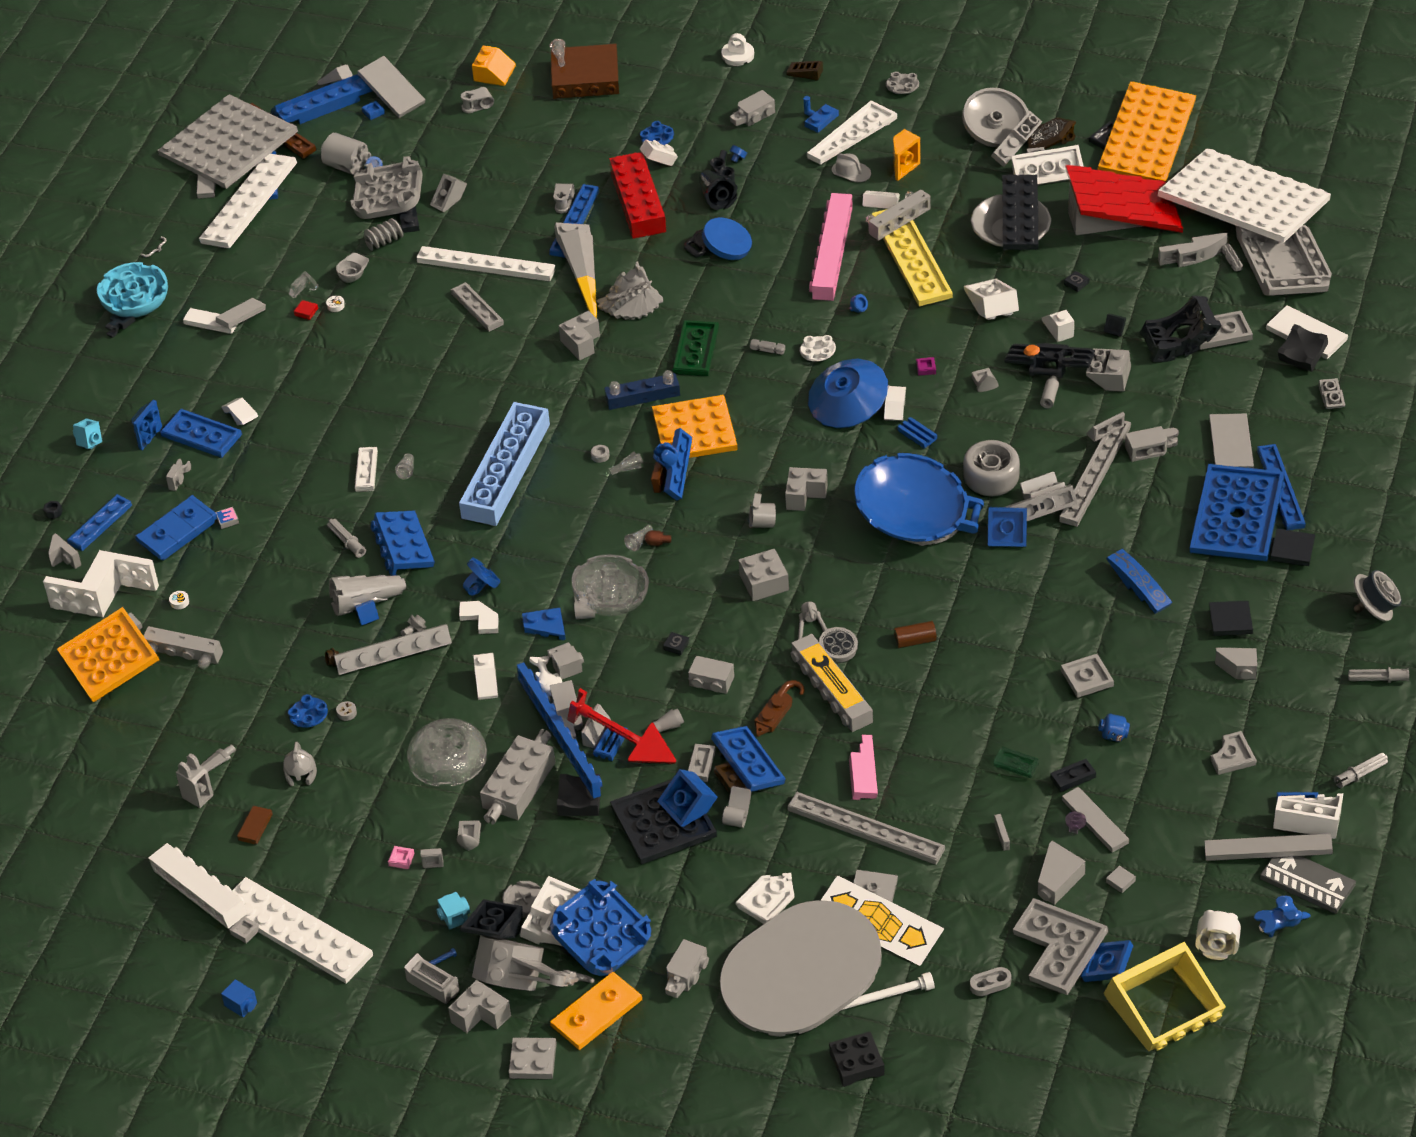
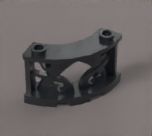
M1191 296L1189 301L1177 312L1161 319L1145 321L1140 335L1144 337L1152 354L1150 357L1152 362L1173 361L1175 357L1181 355L1186 357L1199 350L1200 345L1205 341L1209 342L1216 335L1222 325L1220 321L1215 319L1207 303V297ZM1187 325L1192 326L1186 337L1182 339L1171 337L1177 328Z

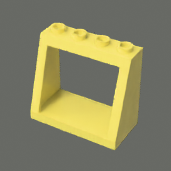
M1185 942L1113 977L1104 992L1109 1003L1148 1052L1153 1049L1158 1051L1168 1045L1167 1042L1173 1039L1174 1041L1182 1039L1186 1036L1185 1033L1190 1030L1193 1032L1200 1030L1204 1023L1208 1021L1211 1023L1216 1022L1222 1017L1221 1014L1226 1008ZM1173 968L1208 1012L1154 1039L1126 994V991Z

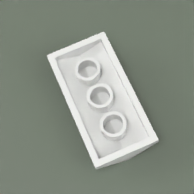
M1079 145L1011 156L1013 175H1037V185L1068 181L1066 165L1083 166Z

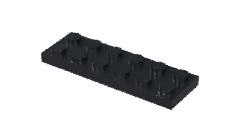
M1002 175L1003 250H1038L1037 175Z

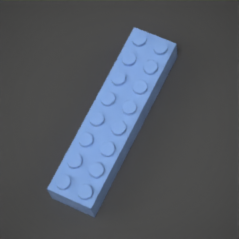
M513 402L459 502L461 519L497 526L550 425L548 409Z

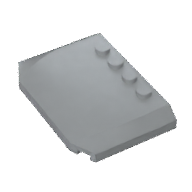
M1302 225L1284 243L1236 226L1237 239L1264 295L1328 291L1332 273L1310 229L1306 225Z

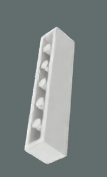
M166 843L149 857L154 872L228 929L247 914L244 906L246 903L239 894H233L227 885L223 886L214 875L210 876L202 866L198 867L195 865L194 861L189 856L185 857L177 847L173 848Z

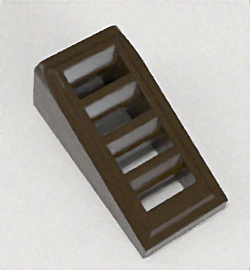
M823 61L791 62L786 75L818 81L823 72Z

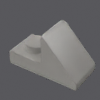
M55 533L52 536L49 549L51 566L54 567L62 561L67 565L70 564L75 569L81 566L78 552Z

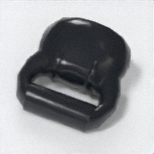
M703 229L696 231L693 237L687 240L684 245V249L694 257H700L708 251L702 239ZM694 243L696 246L700 247L701 251L699 252L690 244Z

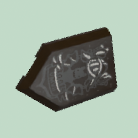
M1057 117L1038 126L1028 138L1029 149L1040 147L1047 149L1062 142L1067 136V131L1074 127L1076 121Z

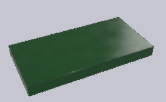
M683 321L672 369L673 373L709 376L719 322Z

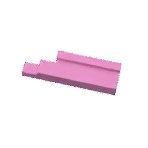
M862 735L859 753L851 752L849 758L853 800H860V798L876 799L878 794L872 735Z

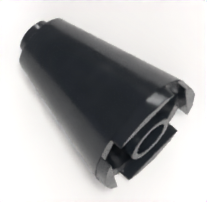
M705 170L700 174L699 183L706 202L711 208L715 210L727 209L734 204L738 196V187L732 179L711 170Z

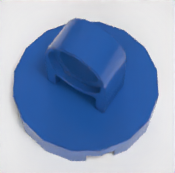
M472 557L467 565L473 572L463 583V588L469 595H476L486 584L497 588L500 584V579L495 573L485 568L484 564L478 559Z

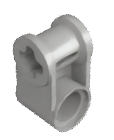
M485 87L465 91L461 94V100L463 101L462 111L465 113L488 109L494 104L492 95Z
M556 183L553 198L556 201L555 211L557 213H567L570 210L572 199L574 198V184Z

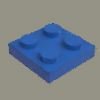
M989 507L988 546L1026 547L1027 508Z
M1131 941L1101 943L1082 972L1081 977L1085 982L1111 980L1113 977L1125 972L1133 948Z

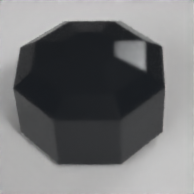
M49 501L44 505L43 511L47 518L55 519L61 516L63 509L58 501Z

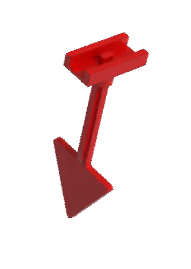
M581 688L579 689L577 701H571L568 721L574 724L580 715L585 718L588 717L636 744L628 758V762L676 763L674 755L654 723H650L643 736L640 737L592 710V707L585 704L587 692Z

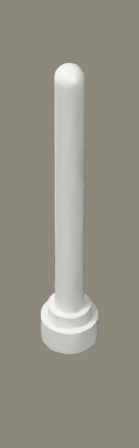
M930 972L921 974V977H918V980L862 995L842 1010L919 988L926 991L935 989L932 975Z

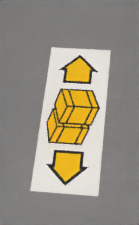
M840 876L835 878L821 899L839 902L861 912L875 927L881 947L921 966L944 928Z

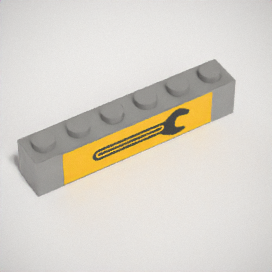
M810 634L792 642L791 657L793 661L800 665L803 674L808 675L812 685L819 689L822 698L830 703L833 712L838 713L843 725L848 726L854 732L873 723L872 708L814 635Z

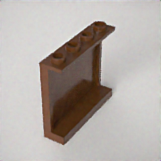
M617 44L551 48L553 99L620 94Z

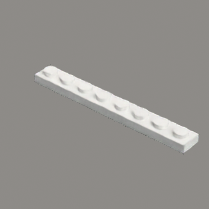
M425 246L421 247L417 256V263L551 281L555 272L554 264Z

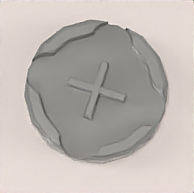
M519 881L517 884L507 887L503 893L502 900L503 903L523 906V918H527L531 906L541 889L539 885L531 881Z

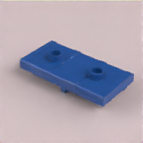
M191 495L140 534H137L135 539L156 557L164 561L213 525L217 519V514L195 496Z

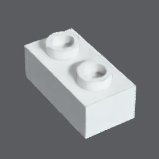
M645 140L640 147L641 152L647 159L672 166L678 157L670 145L665 144L664 146L655 140L653 142Z

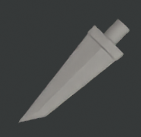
M231 744L224 750L218 749L200 766L209 772L231 759L230 755L236 751L235 747Z

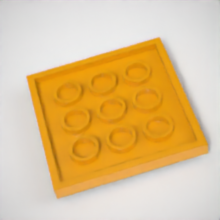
M724 395L652 406L660 444L668 442L672 445L675 430L681 428L693 437L689 458L738 450Z
M123 607L57 648L92 702L97 701L160 660Z

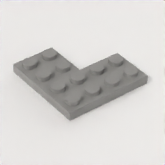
M1033 898L1013 928V933L1047 947L1029 974L1030 981L1068 995L1108 933V927Z

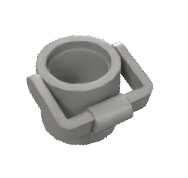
M755 493L753 503L750 504L749 527L774 528L776 520L775 504L760 503L762 494Z

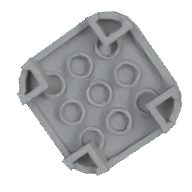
M410 156L403 157V162L375 168L372 163L365 165L366 169L362 170L359 174L355 173L356 186L354 200H351V205L359 218L371 219L403 213L415 207L420 199L423 174L418 161L411 160Z

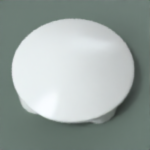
M829 335L806 336L800 347V354L809 361H823L834 354L836 346Z

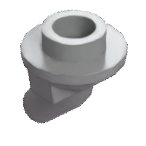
M418 614L416 616L411 615L408 620L411 625L402 630L401 635L411 634L416 630H424L426 628L424 625L426 621Z

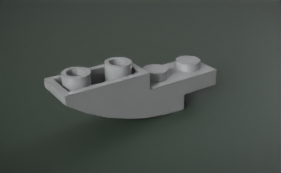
M1029 111L991 157L1004 167L1010 161L1011 156L1015 155L1042 121Z
M1227 233L1193 237L1192 243L1159 247L1158 262L1160 265L1177 263L1179 267L1210 259L1222 252L1223 245H1227Z

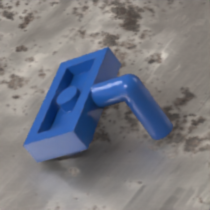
M805 96L803 98L804 113L810 116L805 121V127L819 133L839 116V110L827 104L815 112L811 110L810 97Z

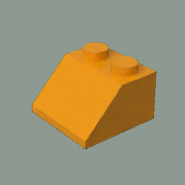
M483 45L472 64L473 79L476 82L505 86L516 64L499 48Z
M906 129L893 137L895 180L899 181L920 164V137Z

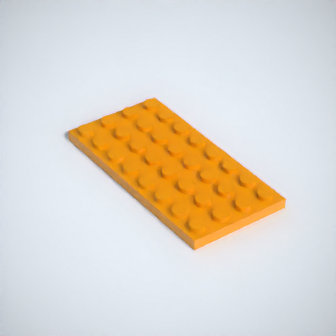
M1130 81L1098 165V170L1167 182L1192 112L1196 95Z

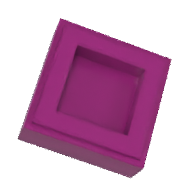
M934 357L916 359L918 376L936 374Z

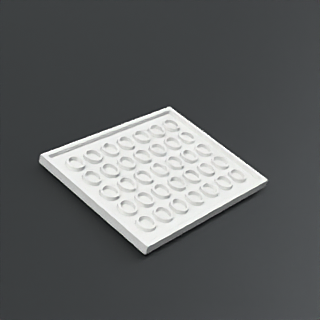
M1205 149L1158 191L1159 197L1282 243L1290 238L1330 200L1331 196L1330 193L1322 189L1313 188L1306 183H1300L1292 178L1278 175L1276 172H1270L1259 166L1248 164L1243 160H1237L1229 155L1220 154L1213 149Z

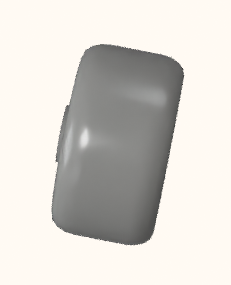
M986 440L974 444L967 450L963 460V477L965 483L972 491L984 496H999L1011 491L1016 486L1020 475V460L1012 446L1002 441Z

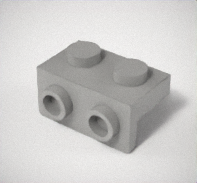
M1055 472L1020 483L1024 500L1065 486L1064 482H1057Z

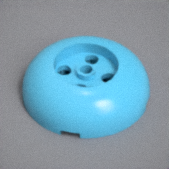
M143 262L127 263L111 269L104 275V279L97 286V294L102 306L110 313L125 318L132 316L141 317L153 312L163 303L168 291L165 273L155 265L146 266L143 265Z

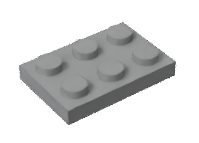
M1242 311L1215 315V319L1220 321L1222 326L1209 342L1205 341L1199 348L1201 350L1252 340L1253 333Z

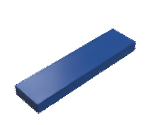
M117 494L67 539L68 544L83 551L132 506L131 501Z

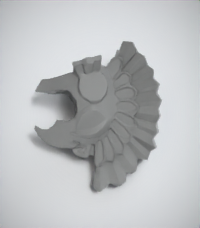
M637 261L635 269L630 270L627 274L622 272L616 278L614 286L610 288V293L596 301L601 311L604 310L611 316L614 315L617 319L622 317L625 320L629 318L634 320L635 318L641 319L642 316L647 317L649 313H653L654 309H657L659 304L663 302V297L650 285L652 280H648L644 268L640 267Z

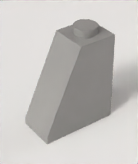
M1051 841L1038 880V895L1043 900L1055 905L1085 875L1086 861Z

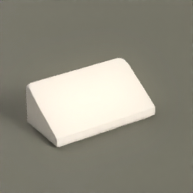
M865 191L863 194V206L889 209L898 203L900 194Z

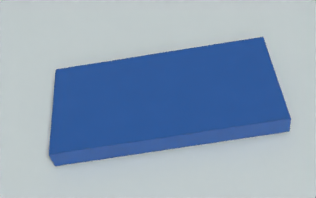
M180 409L160 431L162 437L220 458L228 452L242 435L241 430L183 409Z
M747 726L712 733L711 739L747 789L755 791L785 783L786 778Z

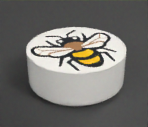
M332 296L326 301L327 309L331 312H339L345 307L344 299L341 296Z

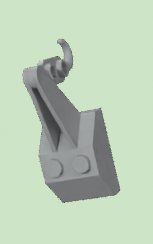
M480 935L472 977L482 982L529 991L536 989L537 981L561 987L574 985V982L578 981L594 982V979L590 976L569 970L557 972L541 963L544 948ZM539 972L550 976V979L538 977Z

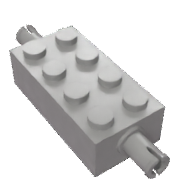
M541 729L534 741L519 735L516 737L480 792L482 808L488 810L484 815V820L487 823H490L492 820L491 824H495L500 814L516 820L520 819L555 764L554 748L546 745L551 738L549 731L546 730L544 732V729Z

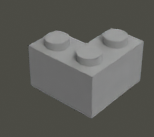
M590 311L559 325L560 341L579 361L595 353L593 339L600 336L598 319Z
M790 467L785 494L786 510L805 511L807 497L826 498L828 486L827 469Z
M478 980L448 1007L451 1023L466 1033L480 1020L498 1029L511 1016L509 1000Z

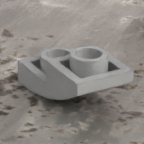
M1338 378L1319 380V389L1326 409L1345 407L1343 392L1340 390Z

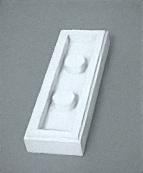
M192 308L189 309L183 319L186 325L230 334L237 327L235 325L228 329L216 323V316L220 314Z
M377 447L359 448L355 481L356 492L374 491Z

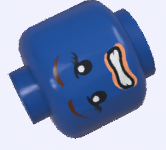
M1108 714L1104 719L1100 720L1098 730L1102 731L1104 739L1120 742L1123 738H1127L1130 724L1124 716Z

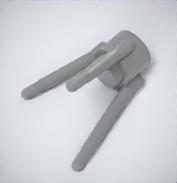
M805 602L801 606L802 613L799 614L798 640L803 636L804 620L813 622L818 619L823 631L827 630L820 612L817 611L816 604Z

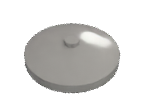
M985 88L976 91L967 99L962 112V120L966 130L975 140L984 145L998 148L1029 111L1025 103L1012 92L1001 88Z

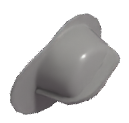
M839 153L836 163L832 167V172L835 175L853 182H864L871 176L869 167L861 164L858 158L850 153Z

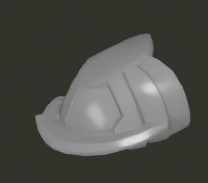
M295 742L293 750L284 757L283 770L285 779L290 786H294L293 779L289 775L295 776L296 780L300 781L302 775L309 773L306 778V784L310 785L317 773L315 760L312 755L301 749L298 742Z

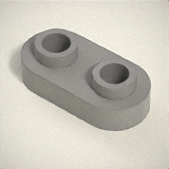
M998 967L976 974L970 980V990L977 996H985L1006 989L1011 984V972L1006 968Z

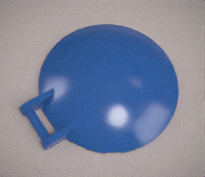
M897 453V456L891 457L885 455L875 459L872 464L862 469L854 489L856 504L861 514L871 525L889 536L914 542L937 540L955 530L972 534L977 533L979 527L977 523L980 510L984 506V501L967 496L966 491L961 486L962 482L953 472L950 473L944 469L943 464L931 458L910 453ZM967 508L973 509L970 521L965 520Z

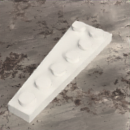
M870 101L807 152V158L821 165L884 126L889 125L897 119V113Z

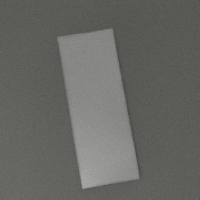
M1001 814L995 815L994 824L1003 851L1010 850V840Z

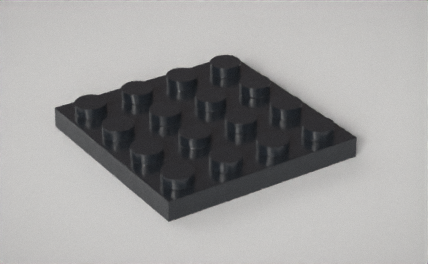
M671 780L610 801V807L641 865L717 837V831L707 813L681 827L657 802Z

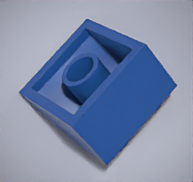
M679 769L657 802L681 827H684L706 814L718 797L695 772Z

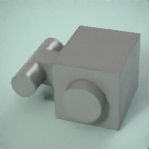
M569 642L547 650L548 656L552 657L553 667L561 679L582 672L583 657L580 652L577 653L574 646H571Z

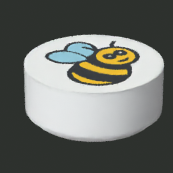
M184 591L172 593L169 597L171 607L174 609L185 608L189 604L188 594Z

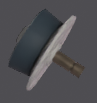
M1374 570L1369 576L1358 574L1354 578V588L1361 601L1360 604L1354 606V610L1360 613L1366 608L1379 620H1391L1393 617L1392 609L1400 606L1402 602L1400 593L1393 581L1379 570Z

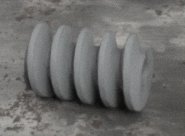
M393 218L389 219L388 222L384 221L382 224H377L376 227L373 226L370 230L366 229L364 231L366 245L371 251H373V245L377 249L379 248V242L382 246H385V240L391 243V237L396 241L398 239L397 234L401 238L404 235L400 225Z

